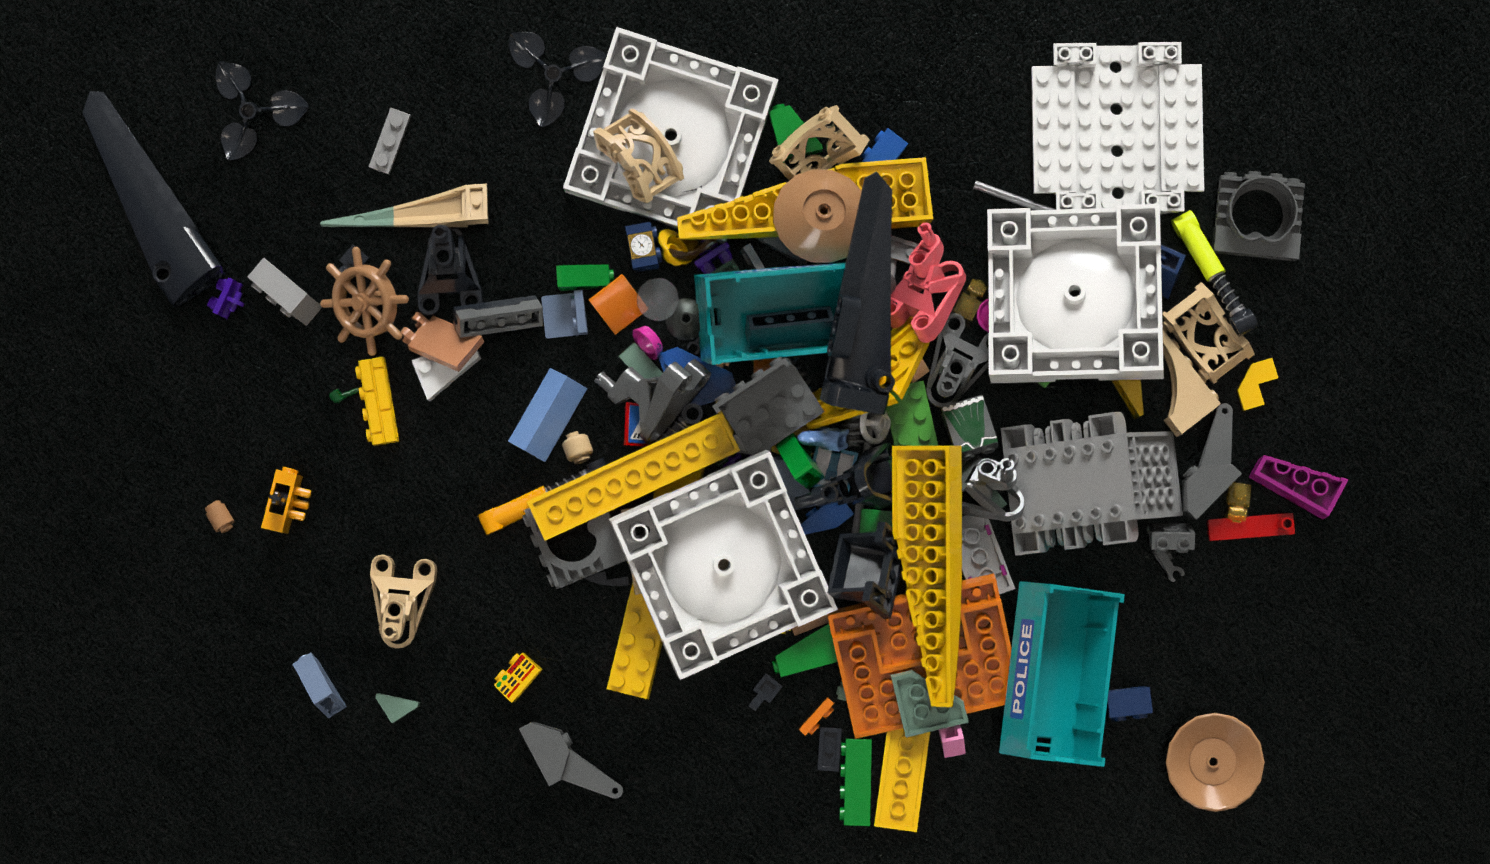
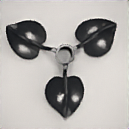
M513 32L509 37V49L514 61L522 67L530 68L536 60L545 68V77L550 81L548 91L538 89L529 99L530 112L540 127L553 123L564 109L563 95L559 92H552L553 83L561 78L562 72L574 69L573 72L577 79L585 82L592 81L601 73L607 57L606 54L596 48L588 46L578 47L569 55L572 65L560 69L557 65L547 66L538 58L545 50L544 42L539 35L532 32Z
M223 61L218 63L216 69L218 90L228 99H234L238 94L240 95L242 104L239 107V114L244 118L243 126L239 123H230L222 131L221 143L227 160L242 158L254 149L257 143V134L254 130L248 129L247 126L248 119L255 118L258 112L273 111V119L278 124L290 126L297 123L308 110L307 102L300 95L285 90L276 92L271 97L273 107L258 108L255 103L246 102L242 91L247 90L251 84V76L248 70L239 64Z

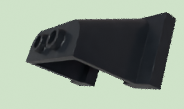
M878 522L876 532L840 534L827 592L833 598L863 602L883 619H890L892 616L902 566L901 559H898L897 541L896 539L894 540L892 527L888 523Z

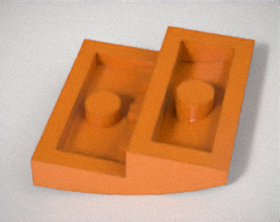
M623 274L589 299L590 303L615 335L648 310V307Z

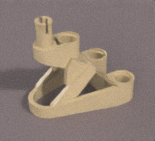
M378 555L372 560L370 578L378 616L379 632L383 641L389 647L404 648L414 640L436 583L437 566L432 560L421 559L414 566L413 579L394 577L395 563L393 559L387 555ZM383 559L388 562V569L384 572L378 569V563ZM423 564H428L431 567V572L427 576H423L420 572V567ZM427 587L417 614V595ZM389 589L410 591V594L404 595L388 592ZM393 604H397L400 607L401 611L397 616H393L390 613V607ZM406 621H410L409 638L402 644L392 643L391 641L401 638Z

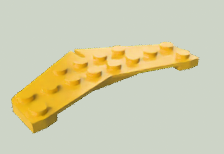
M912 316L902 326L893 328L891 331V375L895 379L892 391L901 400L930 342L923 343L919 341L911 325L914 318ZM886 376L880 378L879 385H883L886 382ZM820 388L813 392L825 412L805 426L808 429H817L868 412L828 405L820 400L822 390ZM889 392L887 406L897 404L898 401Z

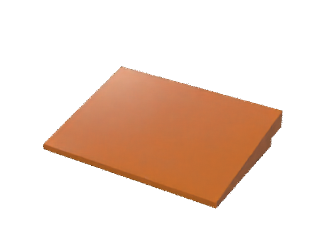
M994 573L962 580L960 633L954 695L964 701L966 714L1005 705L1011 644ZM906 593L895 596L890 619H883L865 603L838 608V610L827 614L855 739L903 728L891 675L913 670L927 678L925 667H922L921 659L923 657L921 648L917 644L916 626H913Z

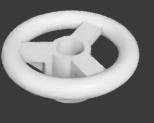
M887 410L884 415L875 413L871 419H866L868 413L860 416V431L868 443L879 444L886 438L891 426ZM866 426H870L874 430L876 438H872L868 434Z

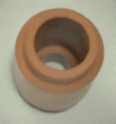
M220 500L211 503L205 508L206 516L216 532L221 531V533H225L233 528L234 519L225 504H222Z

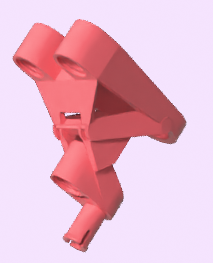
M922 223L918 227V232L923 240L910 254L909 262L911 265L909 270L905 272L903 280L891 294V328L902 326L912 316L914 318L911 325L919 341L929 343L943 330L964 286L966 274L958 262L945 261L939 264L944 246L939 236L933 233L931 225L929 223ZM948 271H958L959 275L956 274L945 277L944 273ZM947 292L937 310L934 311L932 294Z

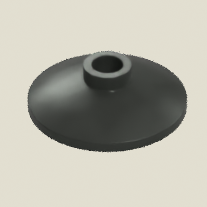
M690 298L679 299L668 308L665 315V323L668 331L675 338L688 341L697 338L699 335V310L696 300ZM689 315L690 321L687 323L683 322L682 317Z

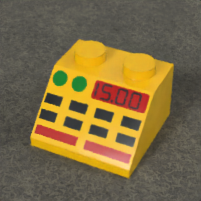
M516 653L509 661L511 665L506 672L502 670L495 678L497 682L494 686L511 703L519 698L543 670L525 653L521 655Z

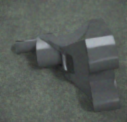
M957 313L949 315L943 330L937 337L927 382V398L931 404L938 408L956 403L989 367V348L986 346L989 334L984 336L978 348L960 339L959 337L965 327V320ZM949 320H957L960 324L959 329H950L948 326ZM943 337L946 348L937 363ZM956 348L973 357L972 361L954 352L953 349ZM988 361L971 379L978 364ZM958 363L962 367L961 373L953 374L950 370L951 364ZM938 373L941 375L936 389L942 397L952 396L959 384L961 385L953 400L948 403H939L931 395V388Z
M693 359L684 368L677 362H673L660 377L647 379L640 375L633 367H629L621 374L616 383L605 372H601L597 376L598 378H595V383L608 393V398L617 405L633 399L639 405L640 437L647 444H652L668 430V427L682 413L683 408L690 404L710 379L711 372L699 361Z
M977 454L972 459L962 460V492L966 491L981 505L962 502L963 515L1006 522L1013 521L1022 515L1025 502L1024 496L1016 486L1017 473L1014 469L1013 460H1010L1009 464V458H1004L1001 462H997L989 458L982 459ZM976 468L969 482L966 483L973 469ZM992 490H1006L1019 501V507L1013 512L1006 513L991 500Z

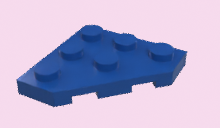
M678 347L662 352L658 356L663 372L673 362H677L684 368L693 359L699 361L711 372L710 379L691 403L704 406L715 402L714 399L723 393L729 392L731 394L734 392L733 387L736 384L732 372L704 362L700 357Z

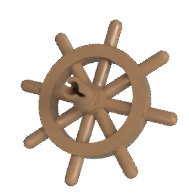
M354 247L352 249L354 267L348 268L341 273L331 263L326 266L327 271L336 281L332 290V299L322 300L320 305L323 308L333 307L338 321L343 326L338 336L339 342L343 343L350 333L357 337L366 338L368 353L374 356L376 354L374 336L388 331L395 339L400 340L402 338V333L393 325L397 313V304L407 303L409 298L407 295L395 294L394 288L386 276L391 266L389 260H384L379 269L371 265H363L360 249ZM355 276L358 289L350 282ZM365 277H367V278H369V279L371 280V283L369 284V286H368L367 289H366ZM346 291H348L353 297L346 298ZM378 305H383L382 313L376 308ZM349 306H352L354 309L352 314L348 309ZM361 314L364 326L357 322ZM371 315L378 321V324L372 327Z

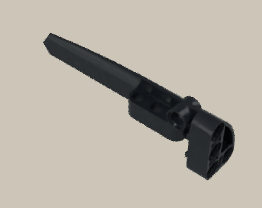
M90 91L82 113L157 285L173 307L181 306L217 283L219 278L224 277L225 272L200 236L197 227L104 92ZM162 274H169V276L166 279H159Z
M878 172L865 177L863 181L827 347L829 358L820 400L831 406L884 415L889 392L895 385V379L891 375L892 189ZM886 376V382L883 385H879L880 378Z

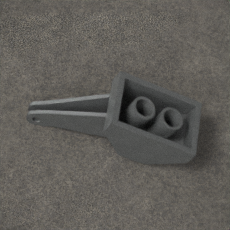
M1226 403L1219 405L1216 409L1199 465L1197 467L1195 465L1191 466L1183 474L1185 479L1182 481V511L1191 521L1198 519L1242 474L1231 464L1233 409ZM1223 408L1227 410L1226 414L1222 413Z
M534 721L519 728L549 786L564 780L616 799L622 795L623 787L572 750L570 745L573 742L568 733L564 734L560 729ZM613 788H617L618 793H613Z

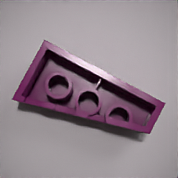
M1266 455L1258 459L1249 475V478L1322 520L1330 515L1349 480L1335 477L1325 472L1311 470L1308 467L1297 466Z

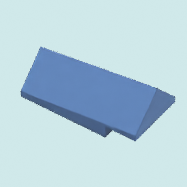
M550 368L508 442L546 462L587 388Z

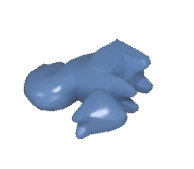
M823 426L814 429V431L807 430L801 432L797 440L802 445L824 447L827 450L839 452L848 448L846 436L849 433V429L840 430L839 428Z

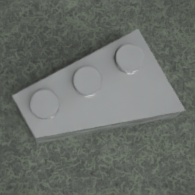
M265 258L248 275V278L253 281L251 286L260 294L262 291L267 293L268 295L265 298L273 305L280 304L282 306L280 309L282 313L289 318L293 315L306 326L322 308L318 302Z

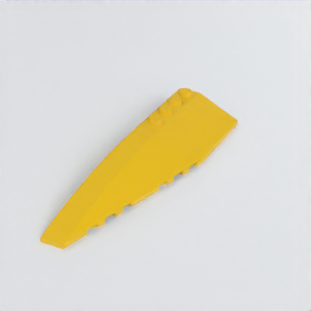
M926 158L846 163L828 169L850 178L861 191L864 178L874 172H878L892 189L891 229L920 227L922 223L931 224L933 212ZM786 182L754 192L745 197L736 198L724 204L714 205V207L706 210L702 209L678 217L679 240L779 237L773 223L774 203ZM821 209L820 213L822 215H826L827 211L825 209Z
M892 446V532L894 540L896 539L898 545L897 555L902 563V577L907 585L906 595L913 626H916L918 637H916V640L921 648L923 657L921 659L922 667H925L927 678L925 680L929 698L933 707H953L962 588V446Z

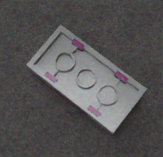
M969 515L963 516L962 575L964 580L994 573L999 594L1015 589L989 519Z

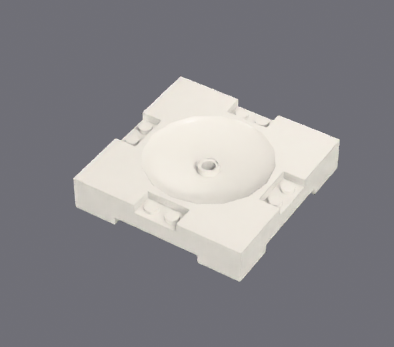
M616 27L603 66L604 69L563 189L566 193L652 219L678 229V217L702 209L706 210L714 207V205L724 204L742 196L778 87V79L745 68L734 67ZM632 108L644 113L664 137L670 131H674L677 134L675 140L667 141L678 161L683 166L684 179L677 181L652 197L653 200L648 203L633 198L628 182L622 174L625 172L624 168L619 162L615 164L606 154L597 149L593 131L597 128L604 129L629 114L628 111ZM633 141L634 150L631 154L634 159L646 160L651 164L653 157L652 146L644 142ZM639 166L643 173L644 167ZM663 166V169L666 173L664 175L658 174L661 180L668 177L665 166ZM654 180L649 184V188L656 184ZM716 239L717 242L722 244L727 242V239Z
M1160 204L1116 205V208L1031 211L1030 208L987 209L989 377L991 383L1056 382L1057 379L1096 378L1099 381L1164 379ZM1073 290L1081 292L1077 297L1070 296V293Z
M763 450L711 473L705 478L609 518L675 673L680 680L796 626L800 627L838 610L833 597L827 593L828 585L822 571L819 569L786 492V487L768 450ZM642 526L644 528L643 534L636 536L635 528ZM721 559L728 560V567L721 570L718 568V563Z

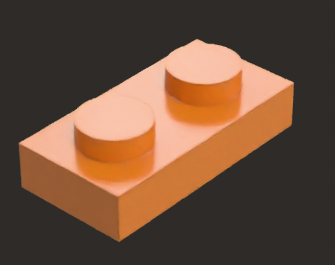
M826 698L799 730L805 736L808 732L812 735L820 726L817 722L822 717L826 719L833 712L832 705L834 703L829 698Z

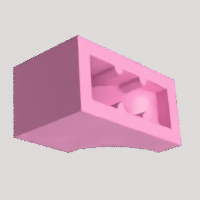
M961 725L939 729L945 758L966 754Z

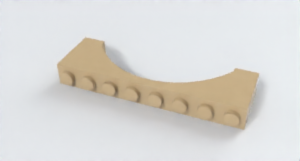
M1163 325V356L1167 362L1172 383L1171 406L1168 417L1164 422L1174 435L1178 437L1221 403L1218 401L1219 397L1212 389L1210 390L1205 384V378L1194 370L1192 361L1180 352L1178 343L1167 335V330Z

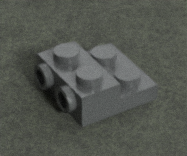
M1147 523L1151 550L1159 553H1165L1167 550H1176L1179 553L1195 550V532L1190 523Z

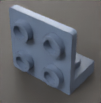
M575 290L574 293L543 296L541 298L545 337L547 339L588 334L583 290Z

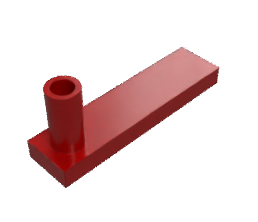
M1293 513L1207 520L1209 541L1295 534Z

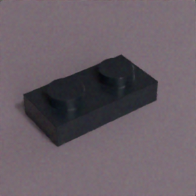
M820 727L817 770L839 772L841 728Z

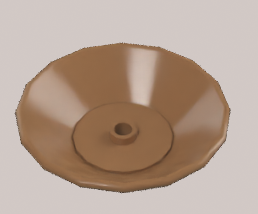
M813 169L795 175L781 188L774 203L773 223L780 241L794 255L809 262L832 263L847 258L861 190L850 178L833 170ZM825 209L827 211V214L822 215L820 213V210Z
M1219 713L1196 716L1181 726L1169 743L1166 758L1170 783L1179 796L1198 809L1213 812L1236 808L1249 799L1261 782L1265 763L1261 743L1251 728L1234 716ZM1211 758H1215L1217 761L1214 766H1211L1209 763Z

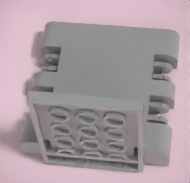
M1121 412L1088 416L1089 421H1085L1083 424L1084 438H1082L1081 426L1078 422L1073 423L1070 419L1050 421V426L1045 430L1046 444L1042 429H1035L1033 425L1001 428L1004 458H1009V464L1010 460L1014 462V469L1017 473L1016 486L1024 496L1025 502L1022 515L1011 521L1015 555L1047 552L1049 547H1054L1056 543L1055 530L1058 543L1067 550L1084 548L1087 546V543L1092 542L1094 537L1093 525L1097 540L1103 541V545L1135 542L1138 539L1137 520L1183 516L1173 432L1127 433L1125 418ZM1008 493L1010 512H1013L1019 507L1020 503L1014 496Z

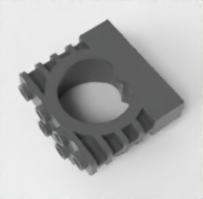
M1249 171L1243 177H1238L1237 173L1224 172V175H1220L1218 179L1215 227L1213 228L1212 238L1213 251L1216 254L1297 261L1300 254V228L1302 225L1301 217L1303 213L1302 205L1305 183H1300V179L1282 178L1283 175L1271 173L1270 176H1261V172ZM1261 190L1277 199L1282 209V222L1274 235L1265 237L1259 232L1244 235L1236 227L1232 217L1233 207L1237 199L1244 193Z
M530 509L524 510L523 520L526 527L531 526L534 533L530 537L536 548L539 547L542 554L538 556L542 566L548 567L550 574L547 575L551 587L556 586V589H560L627 561L609 521V518H611L609 512L588 521L587 528L590 533L595 535L597 540L593 552L583 560L567 562L559 559L551 552L547 540L544 541Z

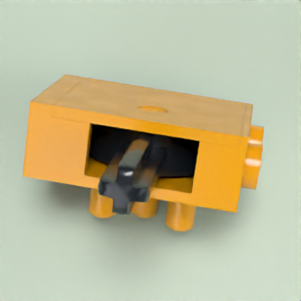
M283 467L282 471L276 469L261 528L288 534L292 519L304 521L306 514L294 509L295 507L304 510L309 508L308 501L297 498L298 496L310 498L311 490L300 488L303 476L297 475L298 470Z

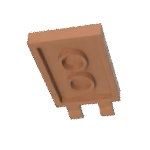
M416 312L412 317V320L417 321L415 327L418 330L413 333L409 328L404 327L400 331L402 336H404L402 341L408 344L410 351L458 372L484 343L483 337L480 335L460 338L452 323L436 316H432L429 320L419 312Z

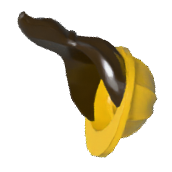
M663 229L658 236L662 250L661 255L666 262L674 266L688 264L700 253L710 250L717 243L716 239H705L701 243L696 239L679 240L678 233L670 229Z

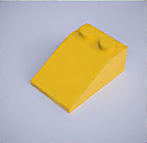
M1111 380L1134 419L1142 416L1141 380Z

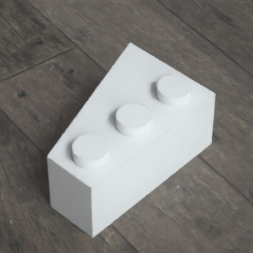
M477 350L459 372L423 356L412 360L426 398L431 402L440 392L477 363L481 357Z

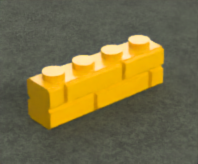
M378 357L358 361L359 366L355 367L357 379H361L362 382L359 394L361 400H365L366 408H363L362 411L364 421L369 423V429H366L368 442L372 441L373 446L399 442L385 358Z

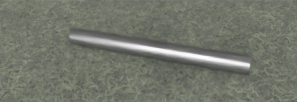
M976 181L973 189L1034 211L1056 210Z

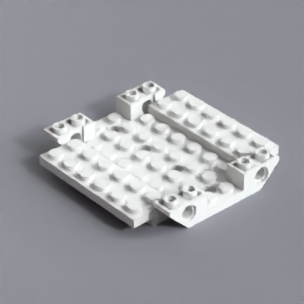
M1181 42L1138 43L1137 46H1096V43L1053 44L1055 66H1032L1033 194L1056 195V210L1116 208V205L1160 204V214L1184 212V192L1204 191L1202 64L1177 65L1182 63ZM1112 62H1118L1121 65L1119 73H1113L1110 70ZM1119 104L1122 108V113L1114 115L1110 110L1111 105ZM1113 146H1120L1123 150L1122 156H1113L1111 148ZM1114 188L1123 190L1124 195L1121 199H1116L1112 196Z

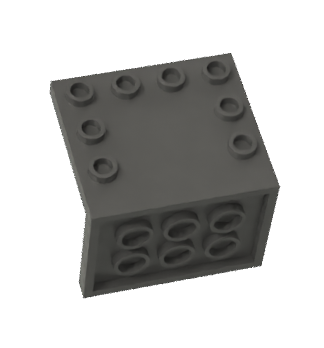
M778 357L769 363L771 368L764 372L760 369L752 374V380L745 384L742 381L735 385L733 393H723L714 399L716 404L712 407L716 413L722 412L751 456L769 449L825 412L790 358Z

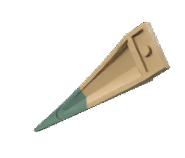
M487 184L464 185L413 202L363 214L322 221L320 225L322 227H435L436 225L468 227V225L488 224Z

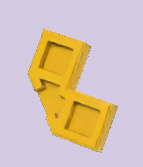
M1272 358L1250 365L1242 383L1237 389L1243 411L1264 405L1258 384L1278 378Z

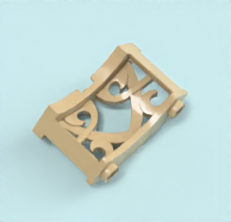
M837 105L830 108L825 107L795 130L781 145H778L772 151L773 156L769 162L774 164L790 181L799 170L801 173L813 169L828 170L836 163L840 165L861 155L869 142V138L865 134L860 135L838 111L839 107ZM831 121L834 122L831 126H827ZM835 125L839 128L837 132H834ZM808 138H829L826 145L828 155L826 157L810 155L805 158ZM834 142L835 145H839L836 149L832 148ZM789 154H793V157L789 159L790 164L798 162L792 169L784 162ZM817 161L818 164L812 168V163L810 162Z
M632 108L628 111L629 114L604 129L597 128L593 131L597 149L606 154L615 164L619 162L624 168L625 172L622 174L628 182L633 198L648 203L653 200V196L677 181L684 179L683 166L659 129L644 113ZM633 141L644 142L652 146L653 157L651 164L646 160L634 159L631 154L634 150ZM639 166L644 167L643 173ZM663 166H665L668 177L661 180L658 174L664 175L666 173L663 169ZM654 180L656 184L649 188V184Z
M1201 282L1195 287V292L1167 313L1165 311L1162 313L1165 320L1163 325L1170 333L1174 334L1190 358L1199 367L1200 370L1198 372L1205 380L1209 379L1215 384L1221 376L1245 358L1249 359L1255 354L1249 341L1243 335L1238 337L1231 324L1223 316L1225 312L1214 294ZM1195 304H1197V306L1195 307L1194 310L1191 309V307H1193ZM1186 311H1188L1191 315L1190 318L1185 316L1180 317ZM1208 311L1210 313L1208 320H1204L1199 316L1200 314L1204 316L1205 312ZM1178 317L1184 320V323L1181 326H1179L1176 322V319ZM1197 321L1204 325L1215 323L1219 325L1214 334L1216 347H1207L1195 343L1194 331ZM1186 330H1187V332H1186V338H1185V336L1183 335V333H1182L1181 331H1186ZM1222 334L1227 336L1226 342L1221 341L1224 345L1223 347L1221 346L1219 337ZM1240 350L1238 353H1236L1234 356L1228 359L1226 355L1227 353H1232ZM1196 352L1204 353L1202 359ZM1220 354L1225 363L1213 371L1209 367L1208 361L1212 359L1217 365V355Z

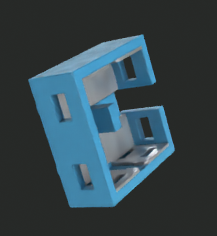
M816 446L813 460L825 478L813 487L831 482V478L842 475L844 471L850 469L857 461L858 453L841 450L840 454L827 450L824 447ZM844 480L849 492L850 485L847 480Z

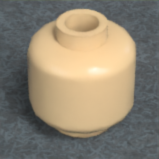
M578 431L568 434L566 436L567 439L562 443L567 460L574 462L575 465L590 460L593 448L588 436L579 434Z

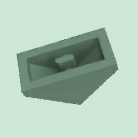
M380 693L376 694L378 703L391 723H395L420 706V702Z

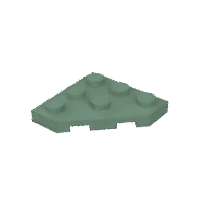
M913 670L891 675L905 737L968 723L964 701L954 695L953 707L931 706L925 677Z

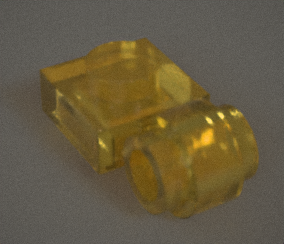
M972 279L967 289L970 291V296L963 292L953 312L972 321L982 303L975 298L978 296L983 297L988 287L984 285L985 282L979 279Z
M1233 482L1229 486L1227 504L1234 505V507H1229L1228 519H1231L1232 522L1241 523V521H1246L1247 509L1243 507L1248 508L1250 505L1252 485Z

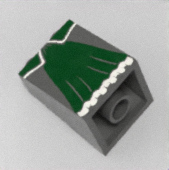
M983 395L941 407L942 421L952 446H962L963 461L972 459L974 455L979 453H992L998 448V440Z

